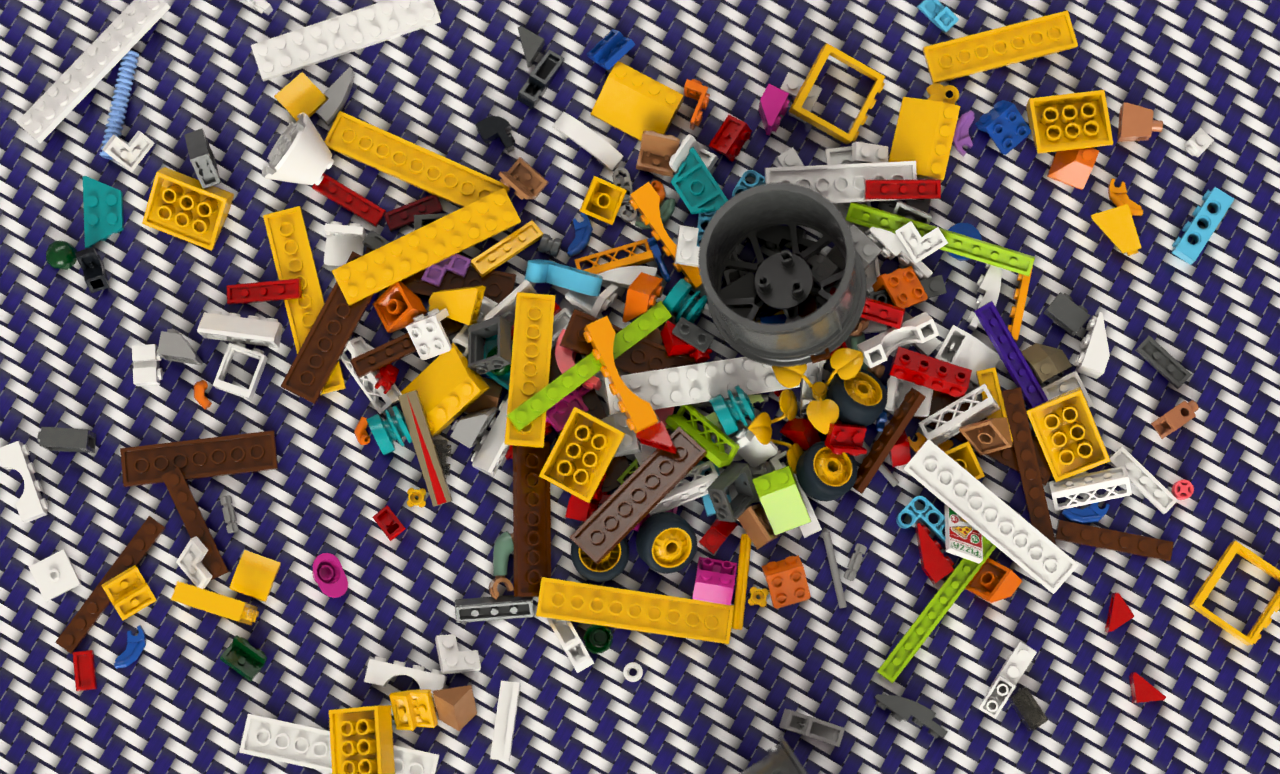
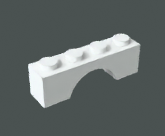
M924 312L903 322L900 329L890 328L857 344V348L863 353V362L869 368H872L887 361L890 353L897 349L898 346L901 347L910 343H924L938 336L939 333L933 318Z
M16 441L0 448V461L2 467L17 470L24 479V492L15 504L21 521L27 523L48 515L46 509H49L46 499L41 496L42 486L39 480L35 479V466L32 462H29V449L26 444Z
M375 656L374 660L369 659L364 682L386 686L392 678L407 675L418 683L420 690H431L433 697V691L445 688L447 676H444L440 670L432 669V672L424 671L425 667L413 665L412 668L405 667L404 662L394 660L393 664L386 663V658Z

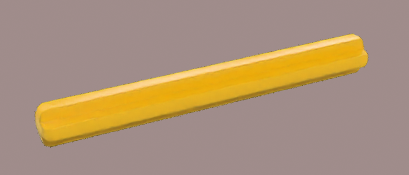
M742 534L740 540L732 629L735 630L743 629L752 542L748 534Z

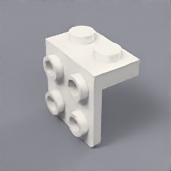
M688 134L682 140L677 152L672 155L669 166L677 174L680 165L686 160L692 147L695 148L709 172L718 160V157L701 148L694 136Z
M331 221L330 224L325 223L324 231L327 234L324 255L325 265L340 267L346 264L352 251L363 256V240L366 235L364 227L357 223H350L349 226L342 225L341 222Z
M612 283L599 296H590L570 290L566 293L565 299L570 304L583 309L586 314L597 317L602 311H606L610 303L613 304L615 302L619 286Z
M438 308L433 309L427 313V316L420 314L413 318L414 322L406 326L421 360H427L452 349L440 323L441 320L449 316L446 308L440 311Z
M890 375L887 381L888 392L885 409L894 415L895 410L903 402L905 395L911 388H914L926 396L914 416L927 417L930 413L933 389Z
M748 427L742 428L734 437H729L740 446L737 453L754 468L778 452V447L772 441L767 445L761 444ZM727 443L724 444L725 452L729 455L732 448Z

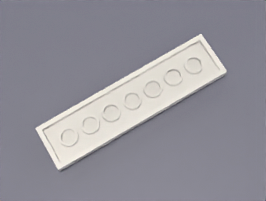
M916 161L765 168V184L789 183L800 185L821 194L831 203L912 200L864 199V180H917Z

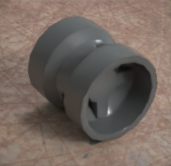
M544 233L538 251L541 253H548L550 251L551 256L557 257L562 239L555 238L553 240L550 235Z

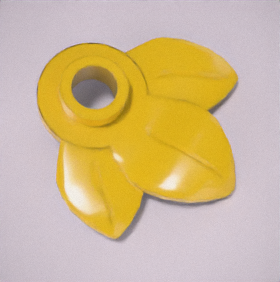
M935 83L926 88L927 92L931 95L927 100L955 105L959 98V91L953 85L943 86ZM948 91L953 92V96L951 98L946 97V93Z

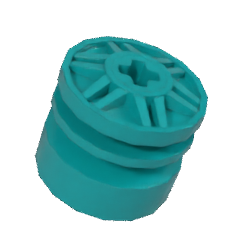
M683 278L677 282L662 302L671 315L675 312L678 314L675 319L676 324L681 317L694 323L703 312L708 298L706 295H703L698 301L697 299L701 293L699 290L691 296L689 293L692 285Z
M739 385L734 387L738 394L734 397L729 389L727 390L729 400L726 401L721 394L709 400L727 436L739 430L737 421L741 420L744 426H748L745 417L749 416L751 421L755 419V409L747 394Z
M397 405L392 407L394 416H391L388 409L385 410L387 419L384 421L379 414L367 419L368 425L383 455L395 451L393 441L397 440L402 447L405 446L402 439L404 436L409 443H412L404 414L398 409Z

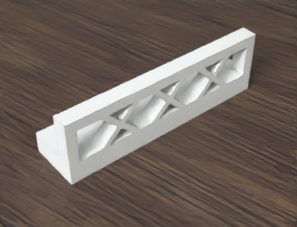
M361 336L348 341L340 359L378 413L383 414L391 405L399 402L398 396L402 395L395 383L386 394H384L383 386L376 389L375 384L379 380L375 377L377 370L358 378L345 352L349 350L353 359L371 349ZM368 381L373 384V390H370L368 387ZM379 397H382L386 403L383 407L379 403Z
M983 384L918 424L926 439L931 440L938 446L960 433V427L977 423L1001 408L991 395L986 384ZM985 391L988 398L982 402L976 401L978 394ZM965 402L970 403L968 410L965 412L959 411L961 404ZM946 413H954L950 421H942ZM931 422L937 423L936 428L928 433L925 426Z
M707 461L695 466L649 512L650 516L668 511L709 494L707 488L719 476L713 463ZM711 468V474L701 475L703 470ZM688 476L694 477L689 483L683 482L684 478Z
M1125 466L1073 476L1055 482V480L1049 482L1055 511L1132 495ZM1126 484V490H1115L1118 485ZM1098 489L1107 490L1102 495L1096 494ZM1079 493L1088 494L1083 499L1077 498V495ZM1060 497H1067V498H1069V499H1068L1066 502H1064V503H1060V504L1057 503V498H1060Z
M501 681L490 759L510 761L521 683Z

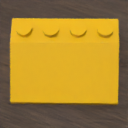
M618 61L612 68L590 115L641 141L643 131H655L658 134L665 135L683 103L684 95Z
M1105 90L1029 98L1026 109L1037 154L1113 145Z
M903 97L888 162L916 161L918 178L941 180L942 183L946 173L960 106L939 101Z
M164 167L156 172L142 224L212 251L230 211L234 194L215 186L203 189L199 180Z
M454 343L451 344L452 349L450 351L440 354L401 391L402 394L414 390L418 391L432 438L445 430L490 388L478 373L468 367V360Z
M1081 387L1061 394L1026 411L1055 482L1110 461L1109 454Z
M574 407L539 477L590 503L625 433L584 410Z
M391 705L329 710L332 774H395Z

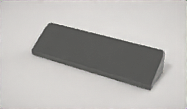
M504 595L499 596L497 600L492 597L456 599V622L465 623L534 617L533 597Z

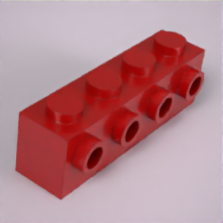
M898 346L893 357L889 375L961 398L968 389L972 370Z

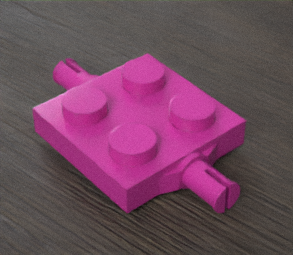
M581 387L579 390L575 389L546 411V422L551 424L557 433L561 432L574 407L585 412L589 411L583 402L582 396L590 390Z

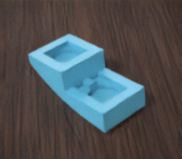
M923 0L917 6L931 22L945 33L959 20L939 0Z

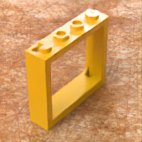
M826 43L821 48L788 112L847 145L857 139L859 135L857 130L860 125L863 126L866 122L868 109H872L875 105V96L877 92L880 93L885 85L883 83L885 76ZM829 55L875 81L848 133L802 108Z
M1233 541L1229 544L1189 606L1248 646L1253 643L1256 644L1262 636L1260 634L1262 629L1267 628L1271 623L1273 612H1277L1280 609V586L1247 636L1202 605L1236 553L1278 582H1280V570L1237 541Z
M179 581L176 583L171 598L172 601L251 626L259 615L258 607Z

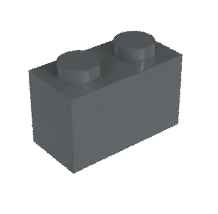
M1060 292L1044 311V314L1074 337L1089 319L1090 315L1085 307L1076 305L1068 294Z

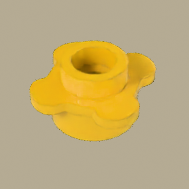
M410 488L407 491L409 499L407 505L409 507L419 506L422 508L426 505L424 501L425 489L414 490Z
M751 587L750 599H748L749 605L765 607L767 605L766 596L769 594L766 588L757 589L756 587Z

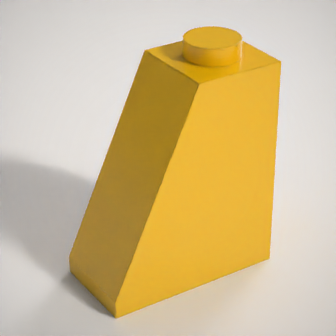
M1128 204L1091 215L1092 221L1122 254L1127 253V256L1139 253L1138 249L1142 247Z
M486 286L434 292L429 298V311L436 308L440 311L446 308L449 313L447 318L466 325L475 324L478 321Z

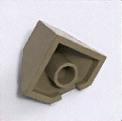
M1035 343L1021 351L1040 385L1072 367L1061 349Z

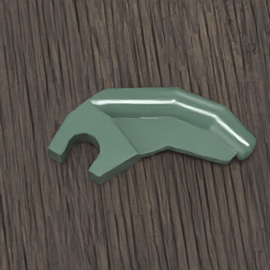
M673 198L667 199L659 208L662 223L668 221L675 210V199ZM636 220V226L642 229H651L649 225L645 226L643 222L641 223Z

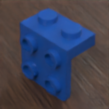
M1005 100L997 102L993 109L983 114L980 120L975 123L979 130L989 134L999 151L1004 155L1008 154L1031 133L1029 126L1014 103Z

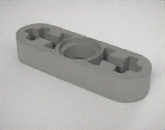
M617 168L613 172L614 185L621 186V188L629 191L630 194L633 193L628 170ZM619 173L627 176L624 177V185L629 184V186H621L620 179H616ZM631 199L623 200L621 204H629ZM630 204L629 209L631 212H634L630 218L623 214L626 213L625 205L619 208L621 219L628 223L633 222L637 217V209L634 210Z

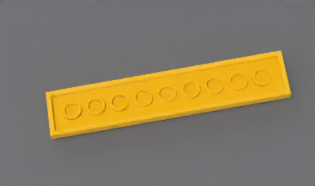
M339 111L324 141L327 147L460 207H465L502 188H505L507 194L510 190V186L507 187L500 181Z
M502 188L332 270V273L350 306L521 223V220L505 188Z
M300 206L263 215L279 280L301 279L302 298L284 300L297 354L325 304ZM339 361L321 395L346 389Z
M542 577L536 616L729 644L734 605L730 606Z

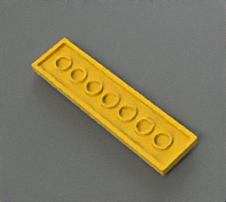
M1067 10L926 46L922 50L932 84L1077 48L1078 43Z
M517 292L507 415L549 384L555 295ZM546 412L520 431L516 429L507 417L504 445L543 448Z

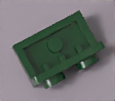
M236 635L230 646L220 656V660L251 682L265 666L267 657L262 650L252 647L248 640Z

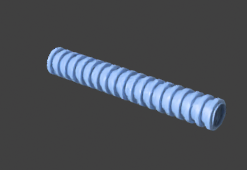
M129 50L121 59L122 62H120L121 67L118 69L120 73L117 74L119 78L116 79V90L113 91L115 95L112 96L114 100L111 101V112L108 114L110 118H107V129L104 131L106 135L103 136L105 140L102 141L103 146H101V150L113 134L118 138L122 135L120 131L123 130V127L121 126L124 125V114L127 113L125 109L128 108V97L131 95L129 92L132 91L130 86L133 85V75L136 73L134 69L137 68L135 64L138 63L137 58H139V54L132 50ZM103 150L99 153L103 158L114 160Z

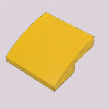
M303 72L274 96L296 121L299 119L297 115L302 112L306 113L310 118L328 100Z
M244 550L229 588L266 602L281 563Z
M136 565L101 585L122 620L127 619L157 601Z
M407 690L389 695L397 730L414 731L417 727L435 728L438 722L431 690Z

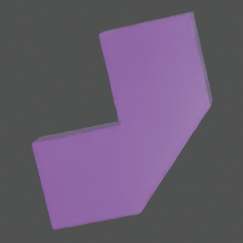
M457 253L426 268L421 279L436 287H440L447 271L465 278L472 259Z

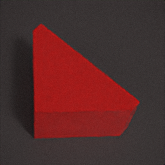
M667 320L660 333L667 355L674 356L694 353L695 347L672 334L676 325Z
M794 418L791 421L788 420L780 433L794 443H798L804 450L821 441L817 429L811 424L809 419Z
M663 421L638 432L636 435L641 444L674 454L677 452Z
M905 430L889 452L892 467L906 465L911 460L910 444Z
M1116 592L1111 595L1105 632H1112L1135 617L1121 595Z
M1132 672L1129 675L1133 703L1165 700V695L1136 672Z

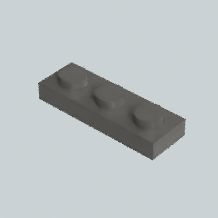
M1150 335L1135 349L1137 353L1177 389L1192 375Z

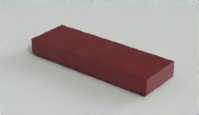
M431 194L386 212L384 217L390 232L414 223V215L437 214L442 212L443 209L438 196Z

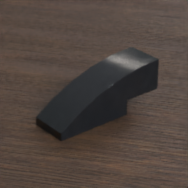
M549 49L529 75V79L518 93L517 100L534 109L558 73L565 58Z

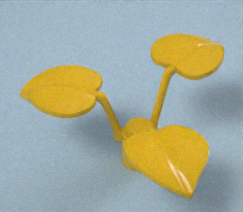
M850 348L836 350L830 358V365L835 370L831 373L826 383L818 381L812 384L803 375L807 370L806 364L792 367L772 366L776 379L784 387L793 388L801 383V378L806 381L812 389L813 398L816 399L808 404L806 410L807 417L818 431L827 434L830 423L835 424L839 417L838 405L833 400L825 399L827 387L836 373H838L842 380H849L855 377L862 367L863 353Z
M791 389L782 390L779 397L780 409L783 412L782 416L771 420L768 413L762 412L755 417L748 429L754 433L763 445H767L772 441L775 444L787 446L789 448L786 453L789 466L792 467L794 474H796L797 462L803 453V449L798 443L792 445L787 442L771 439V424L785 419L786 416L791 421L797 415L798 405L796 397Z

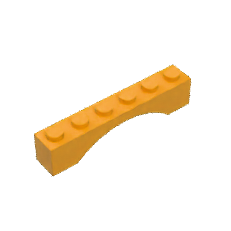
M647 182L630 194L629 198L631 200H629V203L634 210H639L642 222L645 226L649 225L653 230L651 231L652 236L656 241L660 240L663 245V252L667 257L671 256L675 262L677 245L669 237L663 226L659 209L660 197L650 182ZM672 263L678 272L684 274V280L691 284L694 290L703 285L699 267Z
M608 316L586 325L585 332H583L587 343L590 342L593 347L592 353L594 358L599 360L602 365L600 369L603 376L609 379L610 391L613 395L617 396L619 400L617 404L622 413L625 412L628 418L626 419L628 428L636 434L656 424L658 419L651 404L631 392L618 374L613 356V343L616 333Z

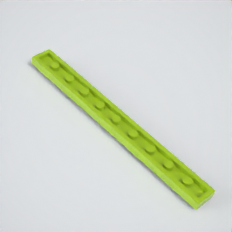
M850 202L845 219L868 228H880L895 234L896 230L912 221L921 237L937 228L936 226L857 202ZM939 228L948 241V244L941 247L940 250L1022 275H1030L1035 260L1034 256Z
M661 301L615 335L613 343L614 360L672 317ZM591 352L509 413L507 417L518 431L522 430L601 370L600 367H602L600 361L596 360Z
M983 535V561L979 564L962 558L876 671L893 684L996 548Z

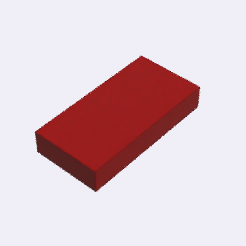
M94 650L73 652L76 691L97 689Z

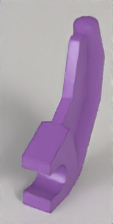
M972 110L962 114L958 119L953 137L954 147L962 156L967 153L963 150V146H968L970 149L973 147L968 130L975 118Z

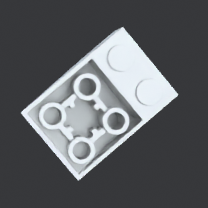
M1102 312L1089 319L1086 326L1088 334H1086V337H1083L1080 348L1083 349L1080 355H1077L1074 366H1077L1075 370L1077 373L1095 379L1104 374L1110 356Z
M953 325L935 358L972 370L969 382L979 387L976 371L996 367L1000 356L971 334Z

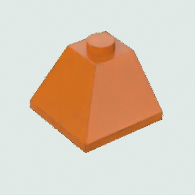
M1090 147L1057 151L1047 177L1083 190L1094 167L1099 150Z
M401 281L391 285L373 303L387 333L406 328L407 325L414 322V317L427 313L420 298Z
M988 558L965 589L993 603L1011 597L1022 580L1011 569Z

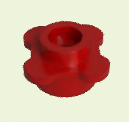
M696 348L694 353H691L689 356L694 358L696 363H703L710 359L709 354L712 353V349H707L703 353Z

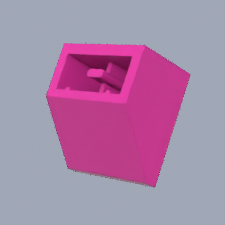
M768 84L758 109L766 134L769 136L772 131H777L781 123L782 117L780 116L786 114L790 100H788L789 93L771 84Z
M699 557L692 599L731 606L737 563Z

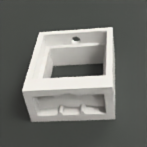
M235 342V344L229 343L213 386L219 390L252 401L268 359L264 355V351L253 348V350L246 349V345L240 342ZM235 352L259 360L248 390L224 381Z

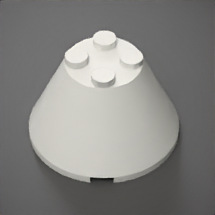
M302 112L297 115L299 119L296 123L291 121L275 143L267 157L270 160L268 166H263L262 177L306 185H319L323 180L324 176L322 174L326 169L329 170L333 165L334 160L332 159L331 151L309 116Z

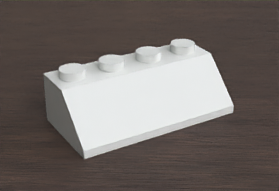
M210 310V313L204 312L197 332L207 339L279 348L283 325L274 318H267V321L259 320L257 316L248 315V318H242L240 314L229 313L228 316L221 315L222 312Z
M508 398L500 404L498 417L492 419L489 425L491 428L489 434H484L480 442L482 445L479 452L475 451L471 458L474 468L491 477L495 476L510 445H504Z

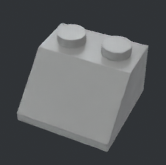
M853 224L850 231L854 247L860 256L865 271L880 255L882 249ZM835 245L826 257L843 271L846 268V261Z
M167 329V332L161 331L157 351L161 358L168 361L202 365L203 361L179 331Z
M491 407L461 416L459 420L454 422L451 428L453 433L450 437L466 447L472 448L483 437L498 408Z
M625 412L612 414L601 419L625 433L614 457L641 453L640 442L636 437L637 433L635 434L633 430L628 428L626 423L628 418Z

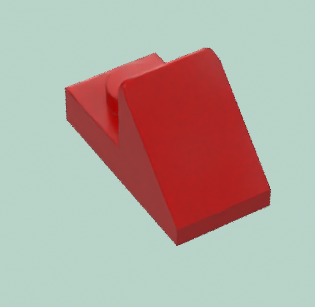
M388 505L372 517L390 541L406 529Z
M717 518L698 543L714 555L738 524L735 522L719 521Z

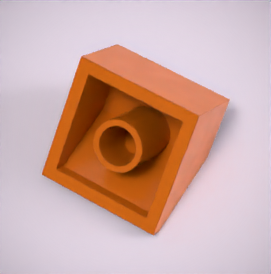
M642 272L627 290L622 322L626 323L647 312L651 306L655 305L657 298H660L663 293L664 287L661 286L663 279Z

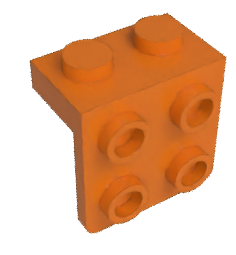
M687 79L684 85V96L698 101L690 121V129L694 130L695 126L699 127L703 118L702 109L706 110L710 94H708V87L703 86L702 82L695 79Z
M912 266L896 269L889 274L884 273L876 278L877 281L872 285L874 292L886 289L894 306L905 309L928 299Z
M799 555L789 556L784 560L772 561L761 566L774 608L778 609L810 599L811 595Z

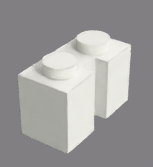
M155 344L132 346V361L134 363L133 384L137 387L160 385V380L163 379V371L159 367V361L162 358L157 354L158 346Z

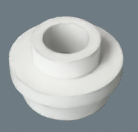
M631 662L624 667L623 674L628 681L636 682L641 679L643 670L638 663ZM630 669H636L637 674L631 676L629 674Z

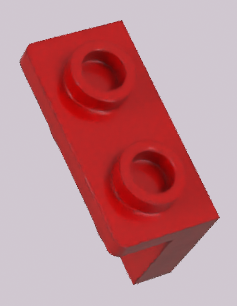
M728 115L708 146L712 150L725 155L729 161L733 162L735 157L739 155L745 142L749 140L752 130L747 123Z
M830 423L825 446L837 455H842V453H848L853 456L866 454L867 450L862 446L867 428L858 425Z

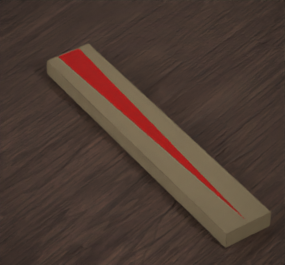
M414 390L399 395L398 399L433 507L453 501L418 391Z

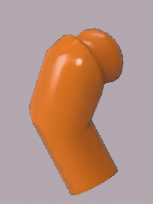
M654 180L651 185L660 197V206L666 193L663 184L658 180Z
M201 380L194 385V398L204 409H207L212 403L205 396L208 384L206 381Z
M362 416L354 430V434L361 445H367L370 443L371 438L366 431L368 426L367 418Z

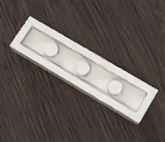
M1123 446L1110 457L1109 463L1114 467H1126L1129 482L1162 514H1166L1178 501Z

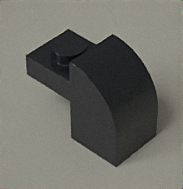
M490 116L475 124L485 144L499 137L508 153L514 150L513 143H515V140L511 133L507 134V132L512 130L507 120L499 116Z
M94 246L75 252L90 292L94 293L109 288L104 264Z

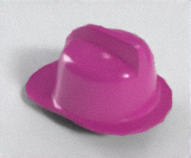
M322 553L317 556L313 562L312 571L315 582L318 583L319 588L325 595L332 598L341 597L348 589V581L339 559L330 553Z

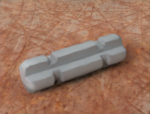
M230 495L220 498V502L224 506L222 511L225 523L228 524L226 526L227 532L235 533L239 528L238 524L235 523L237 520L234 506H231V503H233Z
M859 543L856 544L855 553L852 554L847 566L849 569L844 573L845 579L854 581L857 575L855 572H858L863 560L862 555H865L867 550L866 546Z

